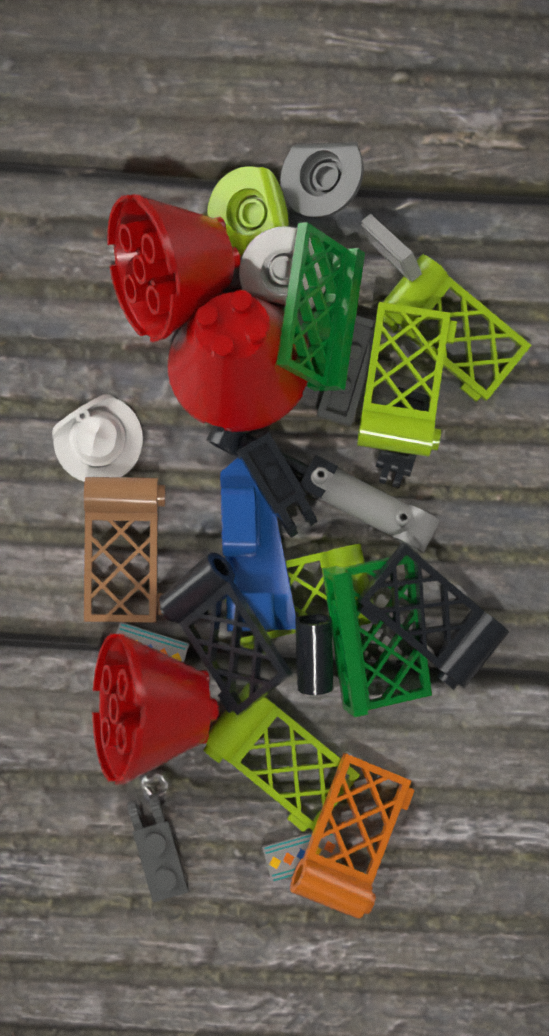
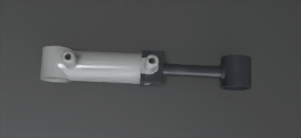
M213 425L206 441L222 451L238 457L237 451L257 440V438L250 435L251 431L231 432ZM281 451L293 473L303 478L300 485L307 495L332 505L391 536L396 541L407 544L417 552H425L440 523L439 519L338 469L337 465L318 455H315L309 466Z

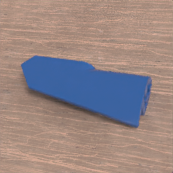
M237 458L220 472L223 556H225V559L234 570L235 584L265 630L295 629L296 614L276 514L272 513L242 460ZM228 596L226 597V617L234 619L235 605ZM227 624V631H233V625ZM242 627V631H251L248 628Z

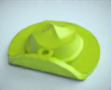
M252 166L237 168L226 174L212 191L208 203L207 216L223 218L231 245L238 249L240 257H242L248 244L262 232L271 228L289 226L288 212L282 190L275 175L267 168Z

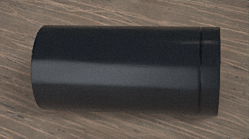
M324 614L298 616L295 619L297 690L306 695L327 694L334 689L332 618Z

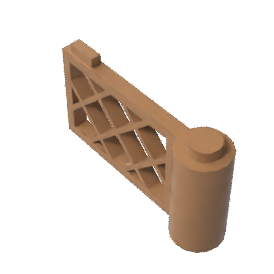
M85 477L84 622L156 623L157 615H162L159 598L163 593H157L159 507H165L166 485H159L158 478ZM93 520L108 521L118 531L104 546L93 536ZM115 521L128 522L121 528ZM135 521H150V537L139 547L125 530ZM120 535L136 549L122 564L107 550ZM93 543L100 549L94 556ZM149 543L150 557L142 550ZM102 553L118 567L104 582L93 572V562ZM138 553L150 564V573L140 582L124 568ZM120 571L135 585L122 600L106 586ZM148 579L149 592L142 586ZM93 580L99 585L94 592H92ZM103 589L117 605L108 614H92V598ZM139 589L149 599V614H134L124 603ZM121 607L127 614L113 613Z

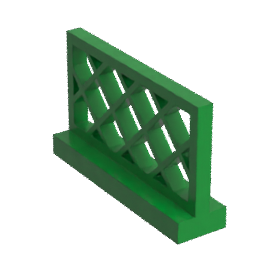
M308 222L298 223L276 365L308 381L307 387L314 391L345 390L365 252L359 248L347 249ZM309 238L311 240L314 250V254L312 255L310 254L308 248ZM316 262H318V266L322 277H320L319 279L317 277V273L314 267V264ZM304 273L309 285L306 291L303 284ZM325 286L326 289L324 293H322L321 288ZM311 297L313 298L316 307V312L314 314L312 313L311 306L309 303V299ZM298 309H300L304 321L301 325L297 318ZM306 332L311 343L308 349L303 337ZM293 344L298 355L295 361L291 360Z
M405 555L398 564H404V579L415 578L414 562ZM389 558L341 568L338 566L322 568L329 616L332 618V637L343 709L354 718L368 715V710L432 696L428 661L423 655L413 649L409 657L405 659L395 652L394 649L402 639L397 634L394 635L388 645L375 638V634L383 624L381 620L376 625L373 624L368 632L359 626L358 616L360 612L357 610L361 607V604L358 603L356 605L355 597L358 598L360 594L354 591L352 575L366 572L374 578L376 574L372 571L381 569ZM416 584L398 587L399 599L402 598L409 604L417 603ZM406 589L408 591V597L404 594ZM392 597L385 607L392 606ZM417 609L410 610L409 615L401 624L404 630H409L411 624L413 629L418 628ZM385 613L388 617H390L393 620V618L389 616L390 613ZM360 632L365 635L364 638L362 639V641H361ZM413 635L412 637L419 642V635ZM371 640L385 649L373 667L364 662L363 652ZM391 654L404 662L392 681L379 672ZM416 659H417L418 667L414 665V662L416 661ZM365 667L370 670V672L367 674V676H366ZM412 668L419 673L421 688L406 691L399 684L409 669ZM376 675L389 683L381 697L369 699L368 687ZM396 689L400 691V693L393 694Z

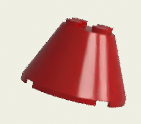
M137 194L124 195L114 203L107 229V245L114 244L116 263L109 265L110 273L124 315L139 336H149L150 342L166 339L187 322L200 307L229 287L233 279L234 269L240 266V254L238 249L231 245L226 232V224L222 217H209Z
M239 290L212 298L204 306L200 307L180 328L169 351L168 377L176 399L189 415L203 424L206 422L222 427L225 431L244 432L273 424L286 416L299 403L308 381L276 365L284 310L252 297L247 291ZM304 334L303 337L308 349L310 347L309 342ZM293 344L291 360L295 361L298 355Z
M110 634L106 637L99 651L94 673L93 691H99V712H92V722L98 761L108 782L115 781V785L126 784L188 750L207 743L210 721H216L218 717V703L215 698L210 696V678L207 670H198L124 634Z

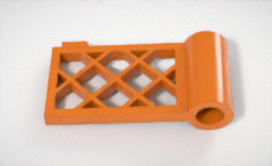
M343 753L304 857L299 861L293 873L290 884L291 893L360 919L364 913L369 914L376 900V894L372 892L373 881L400 810H408L415 791L409 788L411 780ZM350 764L361 768L367 783L352 790H349L345 780ZM370 772L379 775L380 777L373 780ZM385 780L398 783L399 786L394 799L382 804L375 785ZM342 787L344 793L338 796L339 791ZM369 788L377 807L359 814L352 796ZM347 799L354 817L336 825L331 813L334 804ZM390 807V810L387 815L385 809ZM379 812L384 826L381 833L369 838L362 820ZM327 822H329L331 828L325 830ZM357 823L363 841L346 849L339 830ZM333 833L341 852L328 858L316 854L321 838ZM377 842L376 847L374 849L372 844ZM364 847L367 848L371 858L366 873L355 870L349 854ZM343 858L346 866L335 861Z

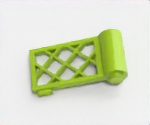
M422 254L416 260L422 274L413 282L403 276L383 302L430 310L436 305V311H442L441 298L448 289L460 297L462 312L451 313L450 318L462 317L464 337L454 338V343L465 342L467 362L453 363L447 358V351L445 350L443 367L463 382L459 389L471 399L477 402L481 397L484 401H487L532 345L450 278L444 268L436 261ZM467 304L475 311H467ZM385 312L383 326L387 331L394 334L396 330L402 331L408 326L400 314ZM481 315L488 321L489 335L470 336L468 316ZM408 316L412 322L419 318L414 316ZM437 320V321H438V330H439V335H440V328H441V322H442V321ZM494 327L502 332V334H495ZM412 330L405 334L420 348L423 347ZM509 338L519 349L511 358L498 359L496 339ZM490 340L492 360L473 362L471 341ZM431 346V348L437 354V349L434 346ZM507 363L499 372L498 364ZM492 365L494 380L486 390L475 381L473 366ZM467 367L468 375L460 368Z
M385 302L378 303L357 446L427 457L430 456L431 450L438 451L441 429L435 428V418L447 343H454L457 321L450 320L451 313ZM385 312L400 314L408 326L391 337L383 326ZM408 316H414L419 318L412 322ZM426 318L442 321L440 335L429 343L416 327ZM412 330L423 347L407 358L395 341ZM381 334H383L387 341L380 346ZM438 342V349L436 354L434 350L431 348V346ZM391 345L403 362L386 373L378 362V354ZM427 350L435 361V369L425 378H422L411 364V361ZM406 365L418 383L402 394L390 376ZM377 369L382 377L374 382ZM433 377L432 389H430L426 382ZM383 381L387 382L397 396L388 405L371 403L373 389ZM421 386L430 397L428 412L414 410L405 397ZM401 401L405 408L394 407V405Z
M361 544L345 546L285 561L286 568L298 566L294 574L287 571L288 576L291 578L289 581L290 588L297 581L312 591L302 610L294 605L295 611L299 613L298 616L307 614L306 611L316 595L327 600V596L319 591L324 583V576H322L316 588L298 578L305 564L320 561L321 568L332 566L341 568L365 563ZM365 572L352 575L354 591L361 594L370 583L368 574ZM372 597L369 601L375 605L374 599ZM360 613V615L358 616L359 626L371 624V622ZM295 629L274 630L267 632V634L272 639L294 634ZM241 635L240 646L243 645L245 648L254 649L255 636L242 638Z
M247 683L238 694L242 702L249 696L250 683ZM266 696L242 715L236 716L235 712L228 713L225 710L209 729L208 741L202 749L218 763L223 759L231 763L290 812L287 819L303 833L308 827L314 831L321 810L313 820L301 811L300 797L321 794L323 807L326 794H328L330 789L325 788L323 768L338 767L341 758ZM277 716L289 726L290 740L269 742L268 727ZM294 730L304 739L295 740ZM264 734V743L255 744ZM311 743L317 750L318 763L297 765L295 745ZM290 746L292 766L271 768L270 748ZM265 748L267 769L251 770L241 762L250 750ZM322 753H323L326 757H328L332 762H324V763H323V762H322ZM349 766L347 770L348 776L345 780L350 789L360 774ZM318 769L320 789L299 791L298 771ZM293 771L295 792H277L273 788L272 773ZM267 774L268 783H266L258 775ZM342 787L339 791L338 796L344 793ZM295 797L296 806L286 798Z

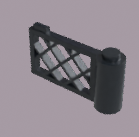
M403 542L356 599L361 604V607L357 610L374 625L381 620L441 671L437 678L452 690H455L457 686L465 689L509 634V631L500 622L482 610ZM406 555L414 562L415 578L398 580L397 565ZM422 569L430 576L422 577ZM437 581L440 584L441 600L424 602L423 583ZM416 584L417 603L399 605L398 586ZM391 587L392 606L378 608L369 601L379 588ZM448 592H450L455 598L449 599ZM463 603L471 610L461 623L450 624L449 605ZM442 606L443 625L426 627L424 608ZM417 609L418 628L404 630L400 623V611ZM393 612V620L385 613ZM443 631L444 645L434 655L427 649L426 634ZM419 635V642L412 636Z
M211 552L160 596V611L167 620L179 623L220 688L221 692L218 694V697L228 713L235 712L236 716L245 713L293 673L235 584V573L230 563L222 555ZM228 596L235 605L234 619L221 616L222 601ZM202 618L211 620L209 639L202 638L194 626ZM220 622L233 625L231 644L218 642ZM242 627L250 629L254 634V649L240 647ZM217 648L230 651L229 670L221 668L217 663ZM239 653L253 656L251 675L237 672ZM262 658L270 660L278 672L272 679L260 677ZM237 679L250 682L249 696L243 702L235 691Z

